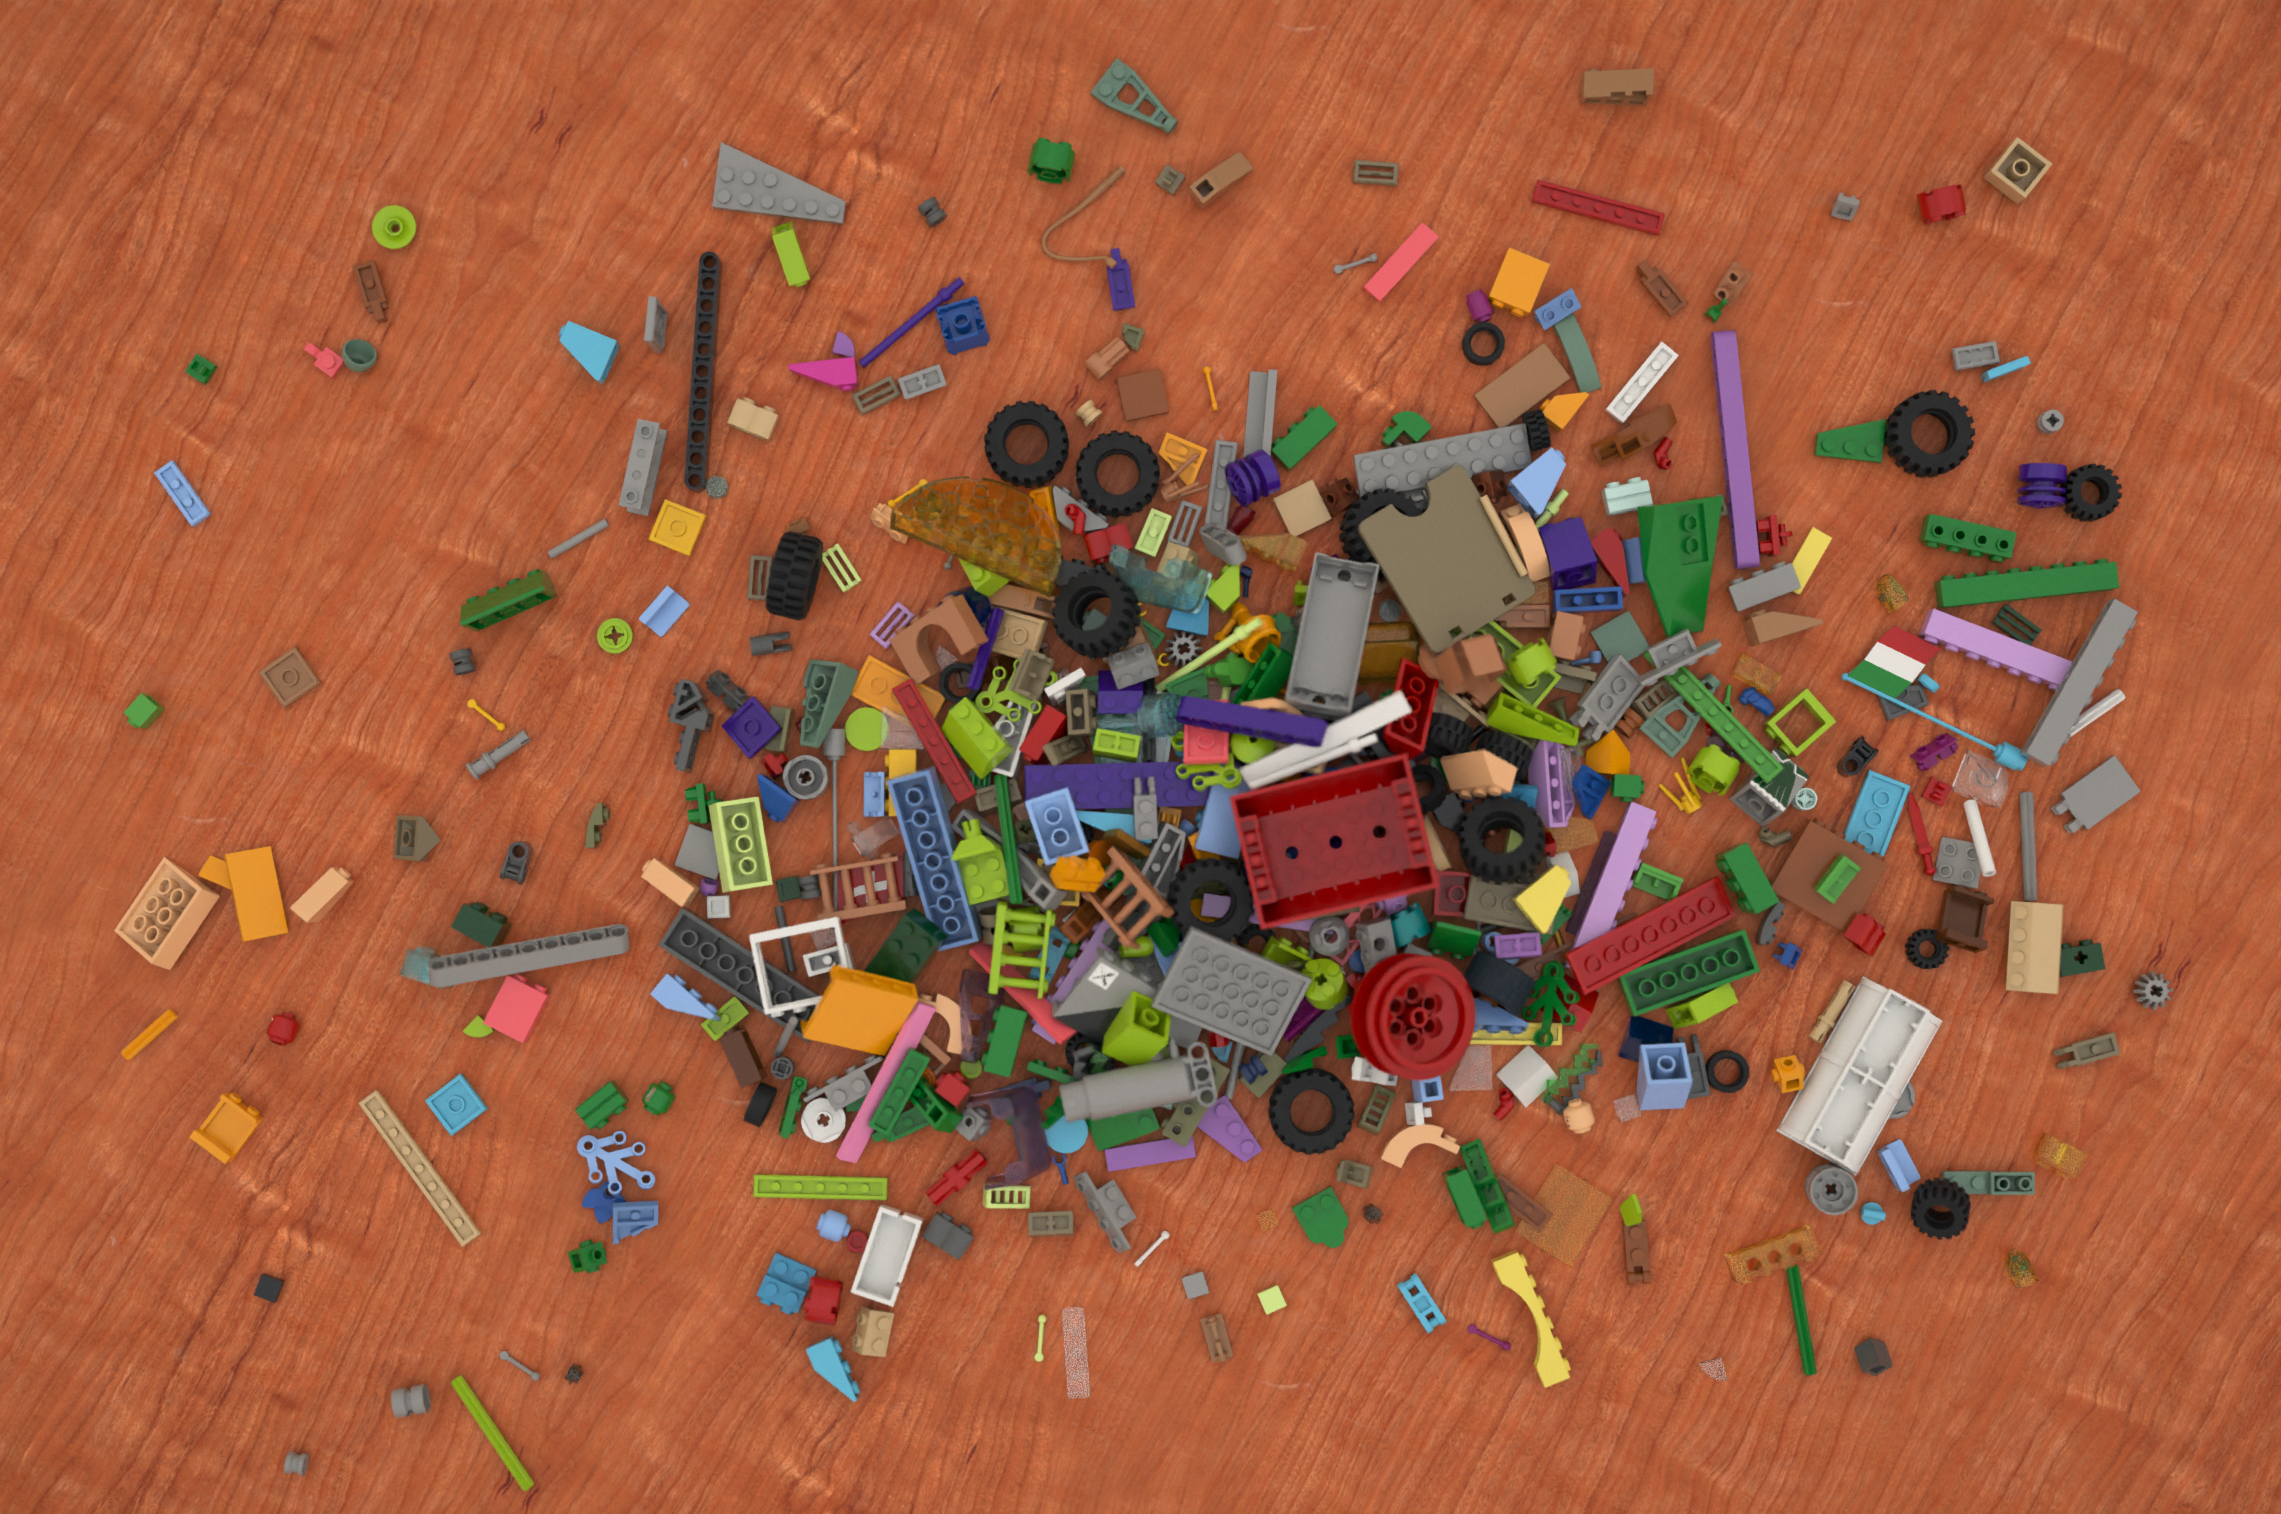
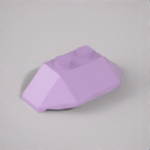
M1540 739L1528 766L1529 785H1535L1538 788L1535 810L1537 811V816L1541 817L1543 824L1547 828L1567 827L1568 819L1575 807V792L1571 784L1574 780L1573 762L1568 751L1561 743Z

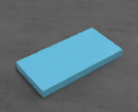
M1867 770L1843 833L1846 835L1844 840L1850 843L1855 840L1865 846V852L1871 854L1874 851L1884 857L1911 786Z

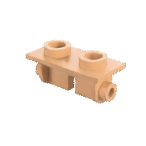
M879 503L873 509L870 519L877 527L889 532L893 539L906 544L909 535L911 536L916 530L913 527L914 524L902 516L895 521L894 518L897 512L886 504Z

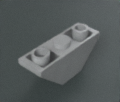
M1054 486L1053 495L1057 520L1066 529L1073 533L1074 522L1064 511L1065 506L1068 504L1078 505L1086 514L1084 534L1109 527V524L1106 523L1108 519L1099 512L1094 514L1088 510L1090 506L1081 499L1078 501L1071 497L1072 493L1065 487L1061 486L1059 489L1057 486Z

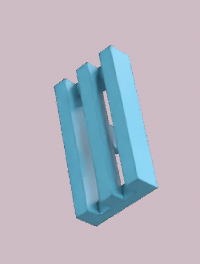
M2025 356L1984 372L1981 378L1984 383L2024 368L2031 364L2029 357Z

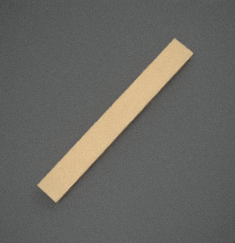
M376 1090L358 1104L460 1245L464 1247L482 1233L381 1092Z

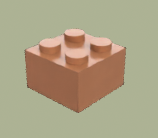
M1560 611L1551 615L1546 643L1557 661L1572 662L1576 657H1579L1581 644H1578L1580 636L1584 635L1586 623L1583 622V616Z

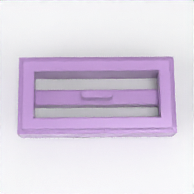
M897 601L869 635L887 649L891 645L889 639L894 637L896 633L894 632L886 642L883 641L884 638L905 614L908 617L897 629L905 625L907 626L915 615ZM900 608L902 611L886 628V630L881 634V636L878 637L876 634L893 616V614Z

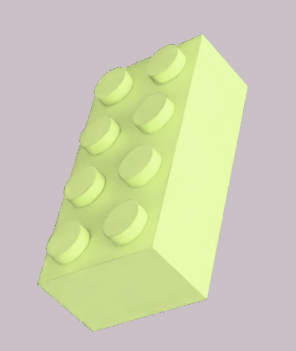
M759 796L708 805L722 892L772 885Z

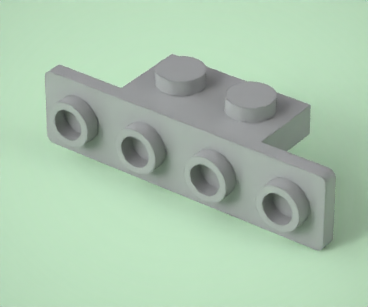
M1684 629L1647 648L1655 669L1636 679L1642 686L1653 685L1658 681V678L1664 675L1670 676L1676 673L1678 668L1696 663L1699 657L1716 653L1718 651L1717 648L1721 647L1722 644L1718 639L1714 638L1696 647L1689 630Z
M874 1054L865 1059V1065L858 1068L856 1064L845 1070L847 1075L838 1078L836 1075L825 1081L827 1086L821 1089L816 1086L806 1092L807 1096L803 1098L804 1102L806 1103L825 1092L836 1112L867 1095L872 1087V1083L865 1070L884 1060V1056L878 1057L877 1054Z
M1086 1171L1075 1175L1073 1178L1076 1181L1077 1189L1083 1193L1089 1209L1098 1218L1099 1226L1108 1235L1111 1246L1118 1253L1129 1250L1131 1246L1120 1228L1135 1219L1136 1216L1115 1180L1112 1179L1096 1189Z

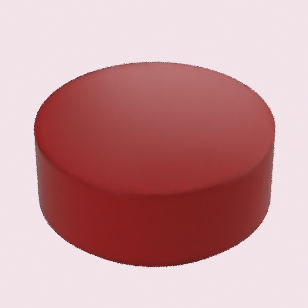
M862 1230L852 1231L846 1239L847 1248L853 1253L863 1252L869 1240L868 1235Z

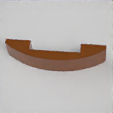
M1102 885L1096 893L1104 900L1112 890H1108ZM1123 893L1111 904L1109 909L1124 896ZM1086 900L1059 929L1075 945L1102 915L1091 901L1088 902Z

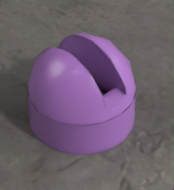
M703 878L700 884L701 893L705 896H713L718 889L719 882L711 878Z

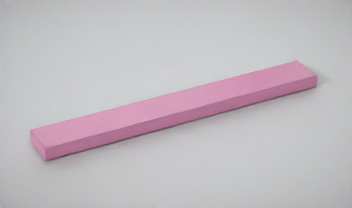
M920 1001L916 1002L836 1154L840 1160L857 1163L874 1130L868 1125L910 1048L916 1049L936 1010L933 1005Z

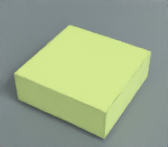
M1278 1284L1257 1293L1266 1315L1287 1306Z

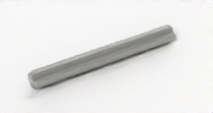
M2021 792L2020 816L2024 900L2037 901L2033 793Z

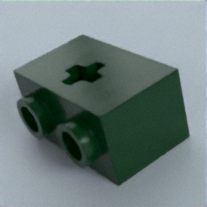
M2092 939L2079 941V945L2071 946V943L2061 944L2060 977L2105 970L2101 943H2093ZM2078 954H2080V957H2081V958H2079V959H2077V961H2075V960H2074V956H2077Z

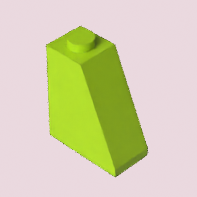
M793 222L772 227V238L789 286L800 287L807 284V280H810V274Z
M1730 983L1687 998L1666 1008L1665 1011L1673 1028L1678 1029L1699 1024L1738 1003L1734 989Z

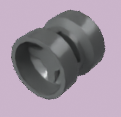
M935 197L926 200L917 208L919 213L925 216L926 223L930 228L937 226L947 218L944 209H940L939 202Z
M470 648L449 653L450 660L454 662L453 671L455 676L476 671L475 663L471 660L473 654Z
M818 874L797 878L798 884L804 889L801 892L802 900L822 896L821 889L818 888Z
M781 1056L771 1064V1073L777 1079H786L795 1071V1063L788 1056Z

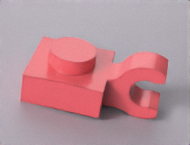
M308 343L304 348L305 351L317 358L314 365L331 378H334L344 365L342 357L328 347L322 352L313 344Z

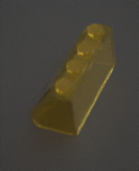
M1412 622L1368 623L1356 683L1367 685L1377 682L1383 684L1395 682L1401 658L1419 665L1418 656L1421 641L1419 632Z

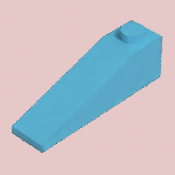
M1077 811L1081 823L1103 832L1121 829L1135 839L1134 815ZM1152 839L1137 840L1145 846L1146 843H1152Z

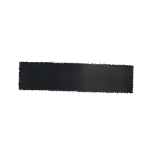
M1348 993L1341 1003L1339 1002L1332 1009L1325 1010L1303 1030L1283 1057L1286 1063L1324 1041L1320 1032L1338 1022L1339 1020L1335 1013L1352 1003L1353 1000Z

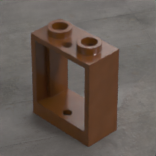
M739 1026L723 1032L725 1037L719 1040L741 1088L767 1077L746 1028L740 1030Z

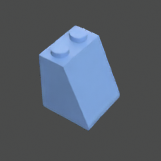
M1552 447L1506 485L1507 490L1516 501L1522 505L1526 512H1529L1532 520H1535L1543 512L1566 466L1563 454Z
M1685 1043L1640 1045L1636 1089L1640 1110L1684 1108L1693 1082Z

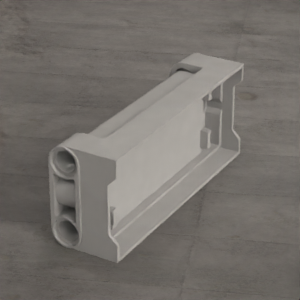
M1315 552L1285 700L1286 703L1295 707L1303 715L1338 721L1350 715L1379 564L1359 563ZM1346 575L1350 580L1347 582L1340 581L1338 577ZM1316 700H1320V701H1322L1325 705L1317 704V703H1313V702L1316 701Z

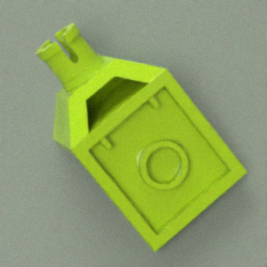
M979 819L962 822L965 840L960 841L952 855V860L960 863L969 905L1009 896L1003 847L988 836L982 835Z

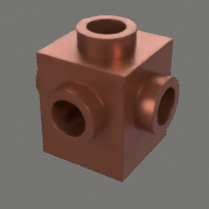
M1503 470L1487 471L1472 476L1473 484L1481 497L1488 495L1492 504L1499 503V498L1508 496Z
M1347 477L1339 481L1337 478L1331 480L1325 485L1327 489L1320 493L1334 516L1350 508L1359 499L1358 494Z

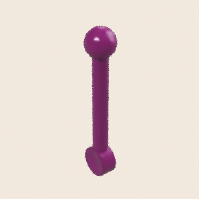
M1473 1324L1468 1326L1469 1333H1476L1502 1346L1505 1351L1511 1348L1509 1342H1502L1478 1330Z

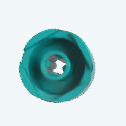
M1418 902L1406 907L1407 909L1385 917L1391 920L1396 948L1412 942V940L1432 931Z

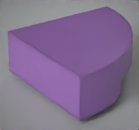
M838 331L832 353L855 358L853 343L848 336Z

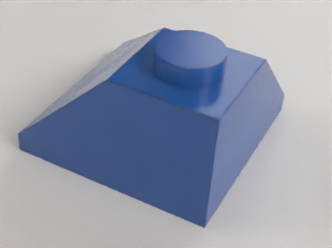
M759 773L757 780L764 808L769 812L767 816L777 823L780 820L786 822L800 803V800L792 796L787 790L766 775Z

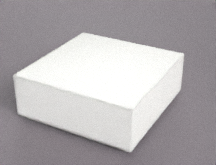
M730 895L707 896V918L731 917Z

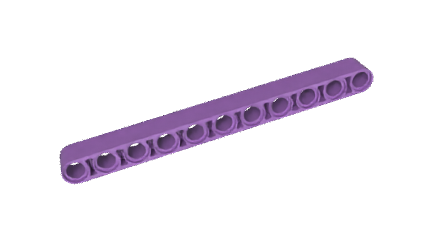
M1735 330L1711 332V350L1733 562L1735 569L1759 567L1760 559L1737 337Z

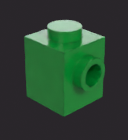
M1611 775L1610 797H1620V802H1634V798H1640V794L1644 793L1645 783L1641 781V776Z

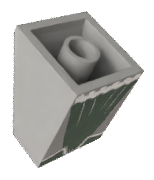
M1777 748L1769 753L1784 767V770L1768 784L1753 770L1729 798L1761 827L1766 826L1786 810L1810 777L1801 767L1794 764Z

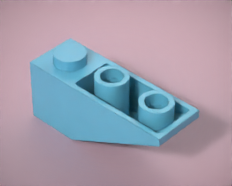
M832 1335L809 1345L806 1351L814 1370L853 1402L857 1401L859 1398L858 1394L861 1393L856 1380L852 1381L850 1377L851 1367L848 1361L843 1360L840 1352H843L839 1340H835Z

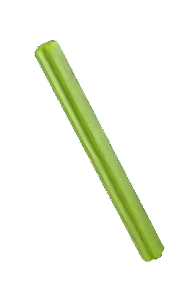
M460 1375L453 1379L451 1385L523 1491L530 1489L534 1485L533 1480L463 1376Z

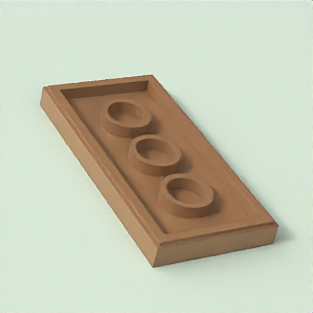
M1543 343L1473 397L1497 428L1508 426L1520 417L1522 413L1528 411L1571 377L1546 344Z

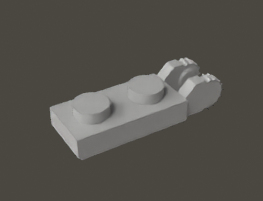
M1148 777V794H1141L1140 778H1134L1133 813L1134 837L1136 840L1158 839L1154 777Z

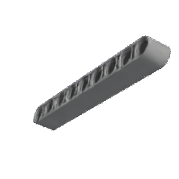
M615 924L432 958L427 964L430 983L434 987H445L623 954L630 949L629 931L627 926Z

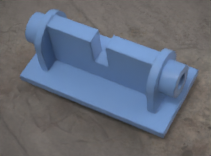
M1570 288L1534 311L1536 314L1534 318L1546 330L1582 306L1573 289Z

